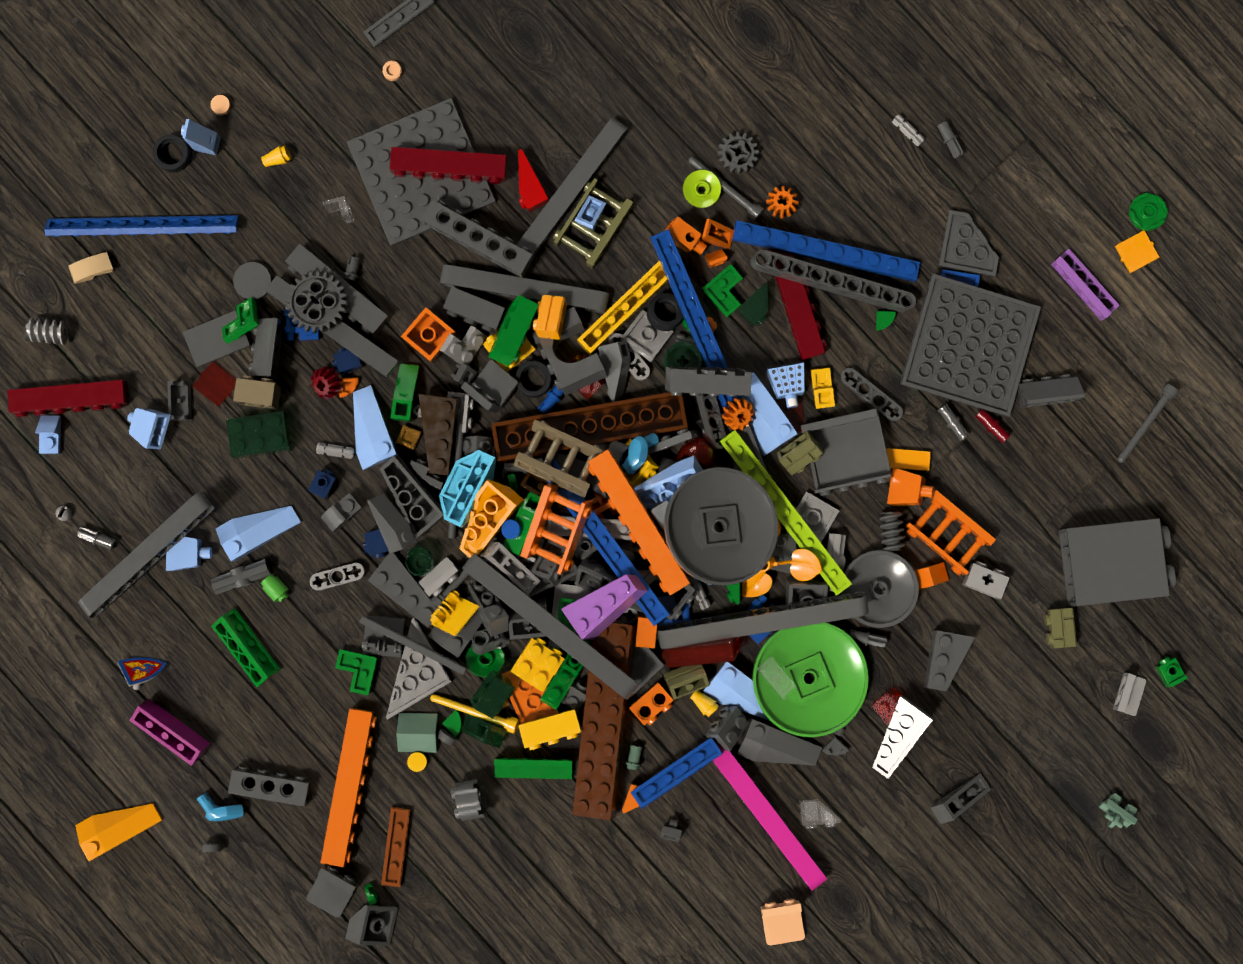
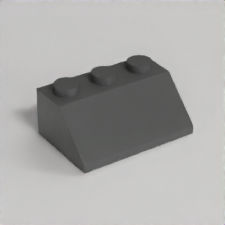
M277 318L258 319L259 325L254 329L256 340L255 343H252L251 353L254 356L253 361H250L249 373L254 378L277 380L284 324Z
M1071 374L1061 375L1060 379L1054 380L1052 377H1043L1038 382H1034L1033 379L1022 380L1017 389L1020 408L1076 402L1085 398V393L1078 377H1071Z

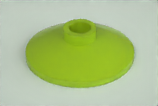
M707 170L692 172L683 184L685 199L692 206L698 208H706L713 205L721 193L719 179L715 174ZM704 187L706 191L700 193L698 189Z

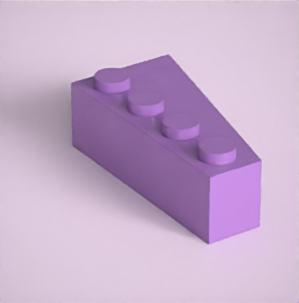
M626 574L561 610L582 640H594L648 590L637 575Z

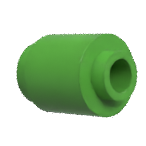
M270 574L261 582L262 589L274 602L279 601L281 603L289 596L287 593L289 589L278 576Z

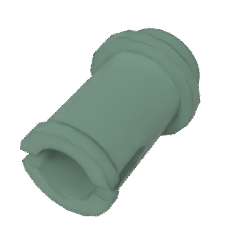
M630 745L628 762H625L627 764L626 768L638 770V767L641 766L639 761L643 747Z

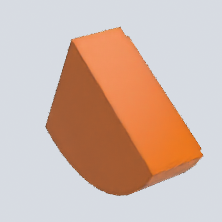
M340 378L343 380L340 383L343 388L340 390L339 397L344 398L351 395L358 386L359 378Z

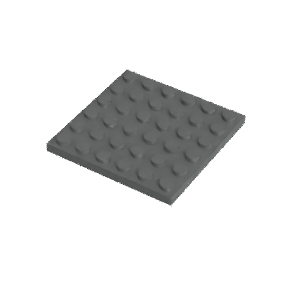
M451 98L347 141V145L391 247L432 230L421 221L432 200L436 202L440 200L448 205V209L452 211L455 209L459 210L465 215L496 203L486 180H482L481 183L471 182L470 179L453 181L451 178L445 177L444 180H435L431 176H425L424 179L414 178L413 175L396 177L390 171L391 147L475 153ZM445 215L440 219V222L446 223L450 217Z
M931 274L900 385L1010 417L1041 307L943 276Z

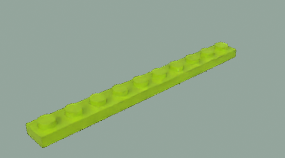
M736 430L723 438L720 443L742 472L751 476L766 490L774 504L777 518L801 549L810 550L818 557L822 566L820 575L836 596L852 585Z

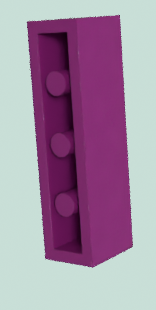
M150 699L141 703L129 720L191 766L203 757L211 744Z

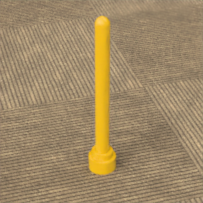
M436 694L430 697L432 702L502 725L507 729V732L515 734L520 721L518 718L507 717L505 719Z

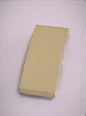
M107 252L69 265L74 284L93 280L94 276L113 271Z

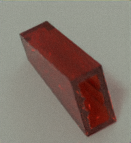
M739 637L663 649L662 660L666 662L667 668L735 661L741 649Z

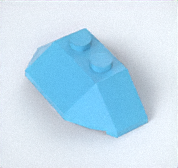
M477 450L455 462L439 495L444 520L461 528L470 520L469 516L475 504L476 494L488 479L493 481L495 457Z

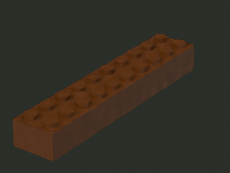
M671 392L491 423L498 463L515 460L518 452L526 453L536 433L531 430L534 420L544 421L550 427L590 445L597 446L610 444L615 440L622 442L634 439L637 436L645 437L651 433L662 435L688 428L682 395H671ZM542 436L533 457L547 455L553 440ZM560 444L556 453L570 451L571 448Z
M613 622L592 640L591 646L631 677L637 625ZM591 671L588 672L572 815L612 820L616 817L628 700L624 699Z

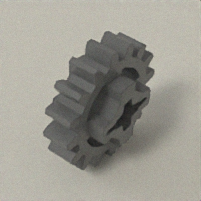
M736 132L735 137L730 133L729 139L723 138V144L718 146L722 150L717 152V156L722 157L719 159V163H725L723 169L725 170L729 167L730 173L736 170L737 174H740L742 169L747 173V167L752 169L754 167L752 162H757L758 160L755 156L759 154V151L754 150L757 147V143H751L752 137L746 139V133L742 137L739 135V132ZM745 144L749 147L750 152L746 150ZM737 150L741 151L739 156H735ZM726 155L730 156L731 162L728 161ZM742 161L746 162V163H744V164H742V165H737L738 163H740V162H742Z

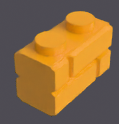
M543 295L541 302H538L537 313L539 314L538 319H534L533 330L536 331L539 338L559 340L561 338L567 302L564 297Z

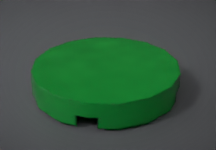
M1144 193L1137 196L1131 202L1128 215L1136 228L1142 231H1152L1158 229L1165 222L1168 209L1161 197L1151 193Z

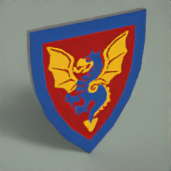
M130 658L117 661L129 687L133 686L134 690H139L141 683L158 676L167 665L166 662L152 658Z

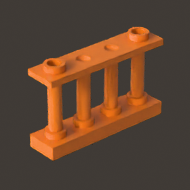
M549 483L544 485L520 556L528 559L536 554L559 564L557 573L561 575L570 571L574 561L572 559L586 519L592 513L591 505L593 501L587 500L580 505L558 495L557 490L559 486ZM557 502L577 511L576 521L572 522L553 513L551 510L552 504ZM550 519L571 529L572 532L569 540L546 530L545 524L547 520ZM545 537L566 547L563 558L541 548L539 545L540 539Z
M935 490L934 497L930 498L932 499V504L914 525L911 523L905 525L908 529L906 532L913 538L918 537L952 566L951 570L957 575H967L969 572L964 568L981 546H985V544L991 546L996 539ZM937 509H944L947 512L945 514L946 517L929 538L919 531ZM957 520L962 524L960 526L961 529L945 549L942 550L935 544V541L952 521ZM971 532L976 536V541L960 561L956 562L949 555L965 535Z

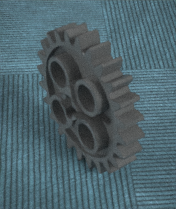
M310 271L309 277L306 278L302 274L301 281L295 279L296 286L290 284L293 291L286 292L290 298L285 299V302L290 305L286 306L285 309L291 311L288 313V317L293 318L292 322L294 324L298 323L299 329L305 326L306 332H309L312 328L314 334L317 333L318 329L324 333V327L332 330V323L338 326L336 320H343L340 314L347 313L343 306L348 305L347 301H344L348 296L343 293L345 288L343 286L339 287L341 282L339 280L335 281L333 275L328 278L327 272L321 276V273L317 271L314 276ZM317 285H321L322 288L319 292H313ZM302 298H307L305 305H299V301ZM329 299H334L332 306H326V302ZM314 300H317V301H319L320 303H319L318 305H316V304L314 303ZM314 312H320L317 319L311 318Z

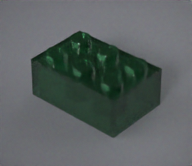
M284 411L226 419L231 458L240 459L292 451L288 416Z

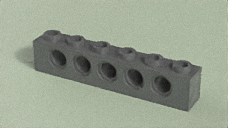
M434 200L430 202L421 218L424 225L523 278L534 259L530 249L525 246L518 247L514 245L515 242L506 236L503 239L497 235V231L489 227L488 229L481 227L479 221L473 218L471 220L465 218V214L455 209L452 211L448 209V205L440 200L438 202ZM447 215L450 217L448 222H440L443 216ZM459 225L467 226L465 231H457ZM476 234L483 235L480 241H475L473 238ZM492 243L500 244L497 250L490 249ZM509 252L517 254L514 259L506 258Z

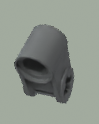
M484 629L472 635V650L479 655L504 648L510 643L509 638L505 636L504 632L490 637L488 631ZM483 641L484 644L479 645L476 642Z

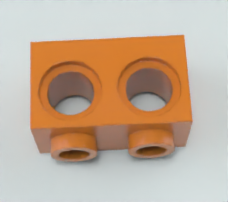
M657 682L629 706V709L644 726L647 723L650 726L658 719L656 715L659 712L663 711L665 713L673 706L671 704L673 699ZM658 693L665 696V701L662 704H657L654 701V697ZM643 706H647L651 710L650 715L647 717H643L639 713L640 708Z

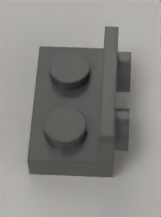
M548 539L543 549L563 558L566 547ZM542 556L538 557L531 570V573L535 576L549 581L553 586H557L564 576V573L561 575L557 573L559 564Z

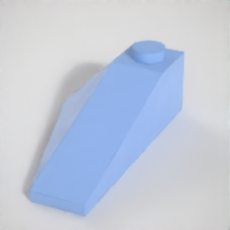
M691 456L676 462L634 487L646 509H652L666 500L669 502L674 491L684 480L703 469L696 457Z
M725 661L709 682L710 686L706 687L703 692L719 704L728 707L737 706L740 711L769 720L756 700L753 681L728 661Z

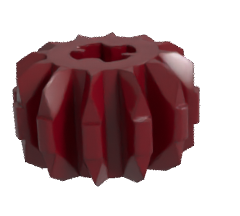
M328 366L315 370L310 378L313 382L310 386L314 387V393H318L319 398H324L325 400L338 396L343 388L340 384L343 381L339 378L340 373H335V369Z

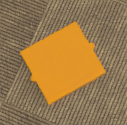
M1145 231L1115 246L1121 257L1120 261L1124 262L1129 273L1159 258L1153 246L1154 243L1150 241Z

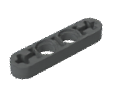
M847 368L840 374L842 384L873 409H878V412L891 422L898 421L902 417V408L856 370ZM851 372L853 374L852 378L855 381H857L858 378L861 380L856 384L855 388L852 387V385L854 384L852 380H849L848 382L845 380V373L849 374ZM860 384L868 385L869 392L867 394L859 392ZM875 396L883 397L884 404L882 406L874 404ZM888 402L891 404L888 406L891 410L895 408L898 410V417H891V412L888 409L885 412L882 411Z
M703 394L696 396L708 445L712 450H720L724 446L721 443H716L715 439L721 441L726 437L717 397L709 395L704 397ZM706 399L711 402V409L705 406ZM710 418L715 420V428L710 425Z

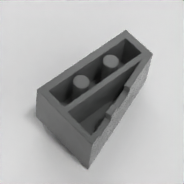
M933 630L924 687L947 691L975 637Z

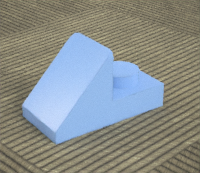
M589 195L575 222L594 231L606 203Z
M41 416L35 433L39 434V454H60L61 416Z

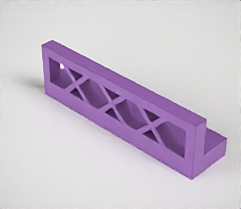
M1070 249L1065 251L1051 264L1101 321L1106 319L1120 306ZM1067 255L1073 261L1072 268L1063 259ZM1075 271H1082L1085 274V282L1082 281ZM1088 285L1096 286L1098 296L1090 290ZM1101 299L1108 300L1112 307L1108 310L1101 302Z

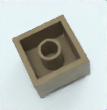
M242 376V379L236 378L233 401L240 405L278 410L281 387L272 379L262 378L261 381H258V379H254L251 376Z

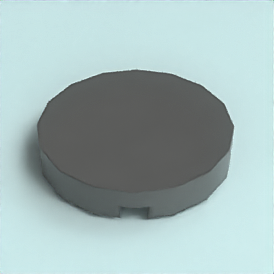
M248 262L241 265L233 277L235 290L246 299L250 297L254 300L263 298L267 295L265 289L272 282L268 269L256 262Z

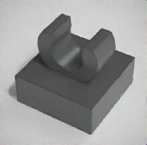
M464 363L461 365L457 364L458 371L456 375L451 374L453 380L460 385H463L464 382L472 383L477 372Z
M670 819L668 827H662L659 838L679 842L682 830L676 829L678 820Z

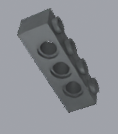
M238 766V769H233L231 772L229 794L298 806H306L308 804L311 781H307L306 777L295 776V779L288 778V774L285 773L270 775L268 774L269 771L261 769L253 772L249 771L250 768L245 766ZM248 777L254 778V780H255V786H254V787H249V786H248V784H247V779H248ZM268 780L272 781L275 785L273 791L266 788ZM286 784L293 786L294 791L292 794H288L285 791Z

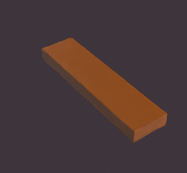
M391 807L381 885L401 887L411 809Z

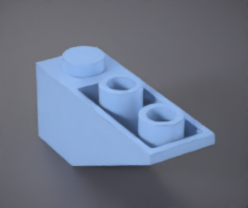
M186 119V123L181 128L182 138L194 151L217 155L221 139L219 134L190 119Z

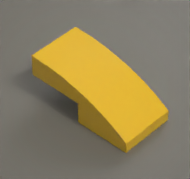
M830 367L810 369L815 408L834 407L835 401Z

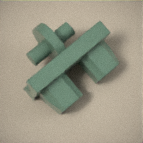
M1116 793L1110 795L1107 800L1099 805V808L1106 812L1104 817L1109 820L1107 826L1113 828L1116 825L1122 828L1124 825L1127 828L1131 824L1135 825L1138 820L1135 818L1137 809L1130 804L1126 805L1124 809L1121 808L1119 805L1122 798Z

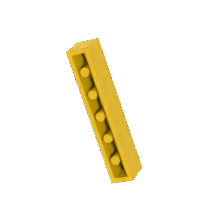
M660 261L577 339V342L590 356L668 283Z

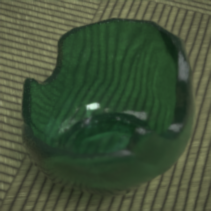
M414 546L406 552L405 564L410 573L415 576H425L431 572L434 566V557L431 551L425 547Z

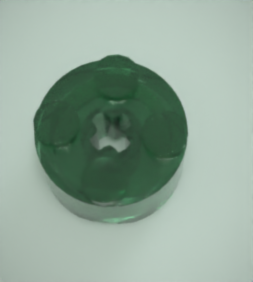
M678 342L672 345L666 351L663 359L665 373L666 366L681 367L677 363L680 362L681 358L684 359V362L688 363L684 367H701L702 365L701 354L692 344L687 342Z

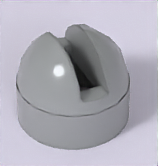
M68 506L58 507L55 513L57 519L60 521L70 520L72 517L71 508ZM63 509H66L62 517H60V514L62 513Z

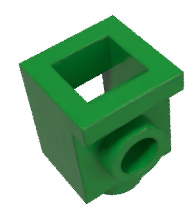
M1164 657L1159 660L1160 664L1155 666L1166 687L1171 688L1188 679L1176 658ZM1171 667H1173L1175 671L1172 675L1169 673V669Z

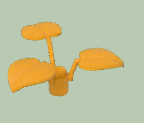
M778 519V536H779V534H780V532H781V523H780V521H779V519ZM807 549L795 550L792 553V560L777 562L771 556L767 564L756 575L742 582V596L757 597L767 593L772 586L773 580L766 571L777 565L792 564L790 571L795 579L799 581L811 580L822 572L820 560L813 552Z

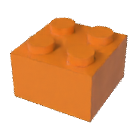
M425 307L401 337L433 364L442 353L440 348L449 334L455 337L457 334Z

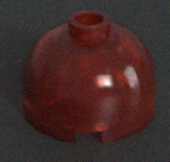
M696 438V440L685 442L680 447L676 461L695 456L703 469L713 468L715 452L707 444L706 440Z

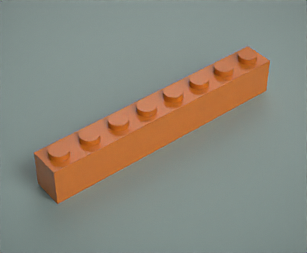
M608 448L588 461L589 466H587L592 476H597L600 481L598 486L603 493L607 492L610 497L608 499L609 504L613 510L617 509L620 514L618 516L623 526L627 525L631 531L628 533L631 540L639 544V553L644 560L647 558L650 562L649 569L654 576L658 575L661 580L659 585L663 592H668L669 595H672L690 584V579L675 561L665 538L611 450Z
M356 708L349 709L321 857L322 864L344 867L346 863H350L352 851H349L350 843L353 844L355 832H352L353 825L357 824L359 817L356 809L357 805H360L362 801L360 788L361 785L364 786L366 774H363L364 766H368L370 755H367L368 747L372 746L373 736L370 734L371 729L375 728L377 720L373 711Z

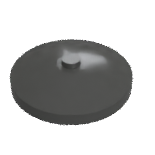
M882 550L864 553L854 559L844 572L852 585L842 591L841 595L856 592L866 593L869 613L865 616L854 618L864 625L876 628L896 625L907 618L916 605L919 593L917 576L910 564L895 553Z

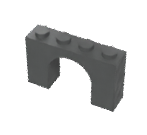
M574 307L566 310L559 340L539 338L536 331L532 334L536 344L540 343L542 346L539 351L543 359H548L550 363L547 364L550 374H555L557 378L554 382L558 391L562 390L565 396L607 377L597 353L575 363H565L556 357L557 347L563 340L584 331L582 322Z

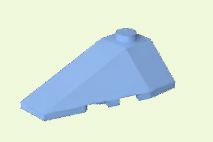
M753 372L751 395H741V398L746 399L753 406L752 409L755 414L752 417L754 421H749V426L757 446L764 457L796 436L797 432Z
M370 385L353 392L356 454L362 469L365 470L388 461L393 456L399 455L372 386Z
M288 506L231 519L216 528V532L230 561L236 562L298 525L301 521L293 507Z

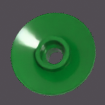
M481 641V642H478L477 644L482 645V644H484V642ZM471 646L466 654V665L470 672L476 676L491 677L502 669L504 653L502 649H496L479 655L473 652ZM488 660L489 663L483 664L482 661Z

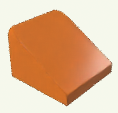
M722 249L705 255L710 269L726 263L728 259Z

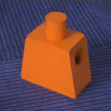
M679 217L671 220L665 229H669L675 245L685 252L693 249L701 255L707 247L705 243L699 240L702 234Z
M893 468L887 504L891 506L922 505L923 497H934L935 487L926 486V478L920 475Z

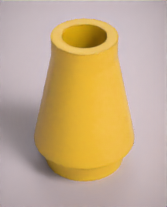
M280 145L262 156L261 159L263 165L268 167L288 163L291 160V154L286 145Z
M699 690L690 697L704 716H712L719 707L716 704L717 701L701 693Z

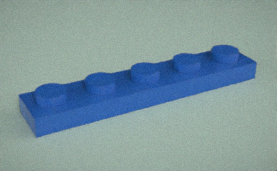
M710 738L631 791V794L640 808L643 809L720 757L722 752L713 739Z

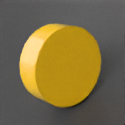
M421 752L412 753L407 760L408 767L414 772L422 771L427 765L426 756Z

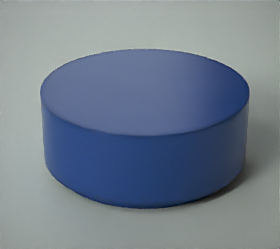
M507 520L503 523L501 531L505 538L516 539L522 533V526L516 520Z

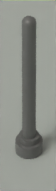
M689 158V163L697 170L712 172L696 158ZM717 176L721 189L746 208L750 214L749 216L756 221L763 213L764 208L759 204L750 203Z
M1170 384L1164 386L1161 394L1162 397L1119 455L1118 461L1120 463L1125 462L1169 400L1171 401L1172 398L1175 399L1179 391Z
M494 537L491 542H500V539ZM463 570L442 593L436 597L433 596L430 601L437 608L439 605L444 607L441 602H446L445 598L449 593L456 590L469 574Z

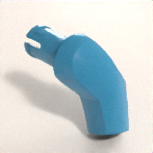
M651 433L645 437L637 436L631 441L628 456L622 465L628 473L634 474L645 463L648 448L657 445L659 442L658 436L655 433Z
M207 792L197 798V801L206 812L205 818L209 821H224L243 817L242 804L216 806Z

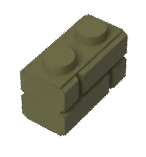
M806 431L777 452L780 463L791 475L796 472H802L806 465L818 461L823 454L821 445L809 431Z
M1073 608L1047 610V614H1044V622L1049 628V633H1046V641L1050 648L1076 647Z
M699 660L663 674L673 700L710 686L707 675Z

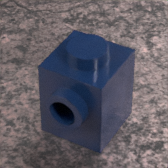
M346 348L337 350V353L333 355L335 359L332 361L333 367L341 375L363 368L361 359Z
M326 469L323 472L318 470L308 491L328 500L338 480L334 478L335 473Z
M380 530L364 533L366 542H363L365 553H369L371 557L375 556V559L385 557L389 551Z

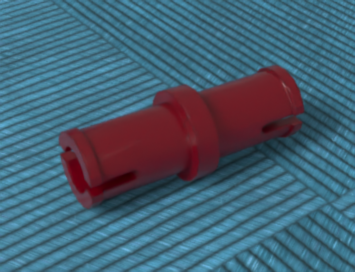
M984 409L975 416L987 428L986 431L988 433L991 432L1001 443L1011 436L999 424V421L992 418Z

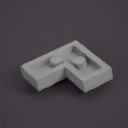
M471 326L462 341L449 334L440 351L458 364L464 363L469 366L487 336Z

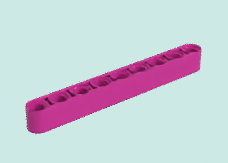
M718 744L717 746L722 755L713 762L812 891L815 890L827 878L731 752L725 751Z

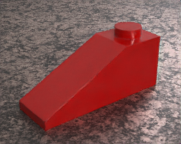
M520 149L518 150L519 194L521 198L518 201L522 209H527L530 213L547 204L549 200L523 150Z

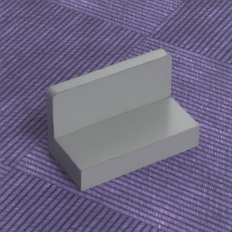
M1123 673L1113 710L1136 716L1146 679L1130 673Z

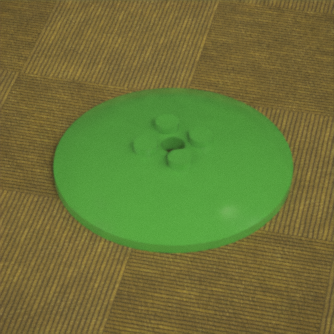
M828 623L778 630L760 649L753 669L754 694L765 716L780 729L802 737L828 735L847 725L860 710L868 688V669L861 649L846 632ZM806 673L814 675V680L811 683L804 681Z

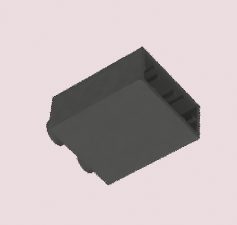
M1160 518L1058 530L1068 606L1170 596L1169 588L1175 587L1176 575L1172 564H1165L1164 549H1169L1171 546L1170 531L1167 526H1161Z

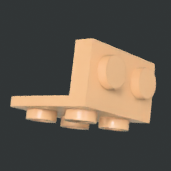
M787 899L784 900V903L779 904L769 902L765 903V906L760 907L766 943L768 945L800 941L805 938L801 917L802 909L799 900Z

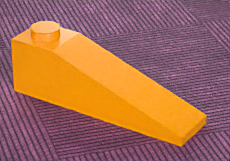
M488 479L476 494L475 504L469 516L470 520L459 548L469 558L473 553L479 556L499 533L503 523L509 520L523 503L524 499L510 487Z
M154 803L92 815L75 826L79 845L88 861H91L162 821V818Z

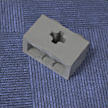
M978 561L976 564H970L967 570L969 573L965 576L962 585L995 599H1001L1009 581V577L1005 576V572L994 569V571L987 569L988 565ZM988 575L990 583H985V580L982 578Z

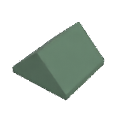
M399 713L396 732L398 752L437 753L438 714Z

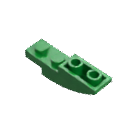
M585 640L588 644L592 645V640ZM567 654L540 701L557 710L583 665Z

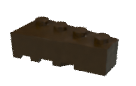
M420 393L419 401L429 473L449 475L453 466L460 398Z

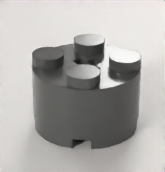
M481 779L458 782L454 788H451V797L453 800L455 799L456 803L454 808L456 819L469 821L487 817V813H484V808H488L484 786L479 785V782H482Z

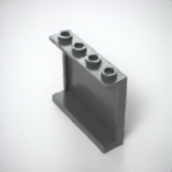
M878 409L801 425L802 433L809 431L821 445L823 451L818 461L810 463L816 488L814 490L815 493L825 496L832 494L831 490L839 489V492L851 490L850 486L854 485L862 488L870 486L869 482L877 481V484L889 482L888 478L892 477Z

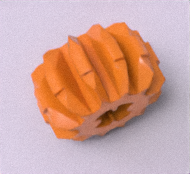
M782 186L781 191H779L775 187L774 193L769 192L768 196L771 199L766 200V204L770 205L767 210H775L773 212L774 217L777 213H780L779 217L783 219L784 213L787 217H790L791 212H796L795 206L799 204V201L793 200L797 197V194H790L792 188L785 191V186ZM780 199L782 201L786 200L785 206L783 204H779Z
M734 397L733 403L727 401L728 407H723L725 413L722 414V418L725 419L724 423L730 426L732 430L738 428L743 431L744 426L749 427V421H754L752 415L755 414L752 404L744 398L739 400Z

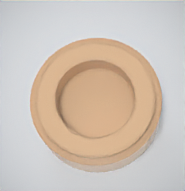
M389 61L383 66V74L387 80L396 81L402 75V68L399 63Z
M217 95L211 100V109L217 115H225L229 112L231 104L227 97Z

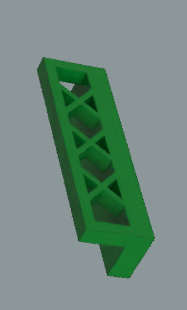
M236 608L222 615L211 626L256 687H259L268 678L281 670ZM221 623L225 627L226 632L219 626ZM232 640L236 642L237 647L233 645ZM244 656L248 658L249 663L245 661ZM255 671L262 677L260 680L256 676Z
M495 758V778L572 779L573 759Z

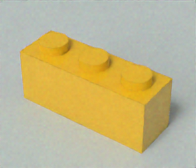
M575 709L518 725L524 748L529 747L530 750L540 748L541 743L548 742V745L560 742L559 738L567 737V740L576 738L578 733L581 732Z

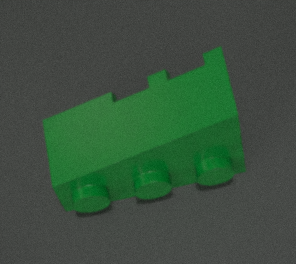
M517 295L506 311L488 355L489 358L508 367L513 361H517L520 355L519 347L523 346L527 338L525 334L533 323L532 319L539 304Z

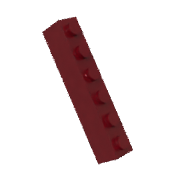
M391 147L390 171L396 177L413 175L414 178L418 179L431 176L435 180H444L445 177L451 178L453 181L470 179L471 182L481 183L482 180H487L492 184L506 182V155Z
M769 250L774 253L798 259V255H793L776 250ZM776 262V267L782 269V264ZM794 267V272L800 275V269ZM775 276L801 361L824 355L827 346L824 338L821 339L819 335L821 327L819 321L814 319L813 313H815L813 303H809L807 295H810L808 286Z
M124 380L7 390L8 410L15 417H27L28 413H34L35 416L47 415L46 412L54 411V414H65V410L85 412V408H92V411H100L108 406H111V409H122L123 405H129L127 382Z

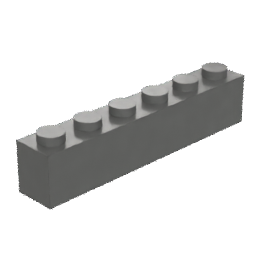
M301 244L285 260L289 265L287 269L295 275L297 273L300 275L304 274L307 278L310 271L314 276L319 271L321 276L327 272L328 278L333 275L335 281L339 280L341 282L339 287L343 286L345 288L343 293L348 296V298L344 299L348 305L343 306L347 311L346 317L353 323L358 321L362 325L360 329L366 334L370 335L372 333L376 336L390 319L383 311ZM321 285L316 286V288L318 289L316 292H319L321 290Z

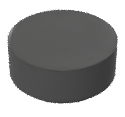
M440 729L437 737L442 742L450 746L454 745L457 740L453 734L445 729Z
M221 844L202 845V852L222 851Z

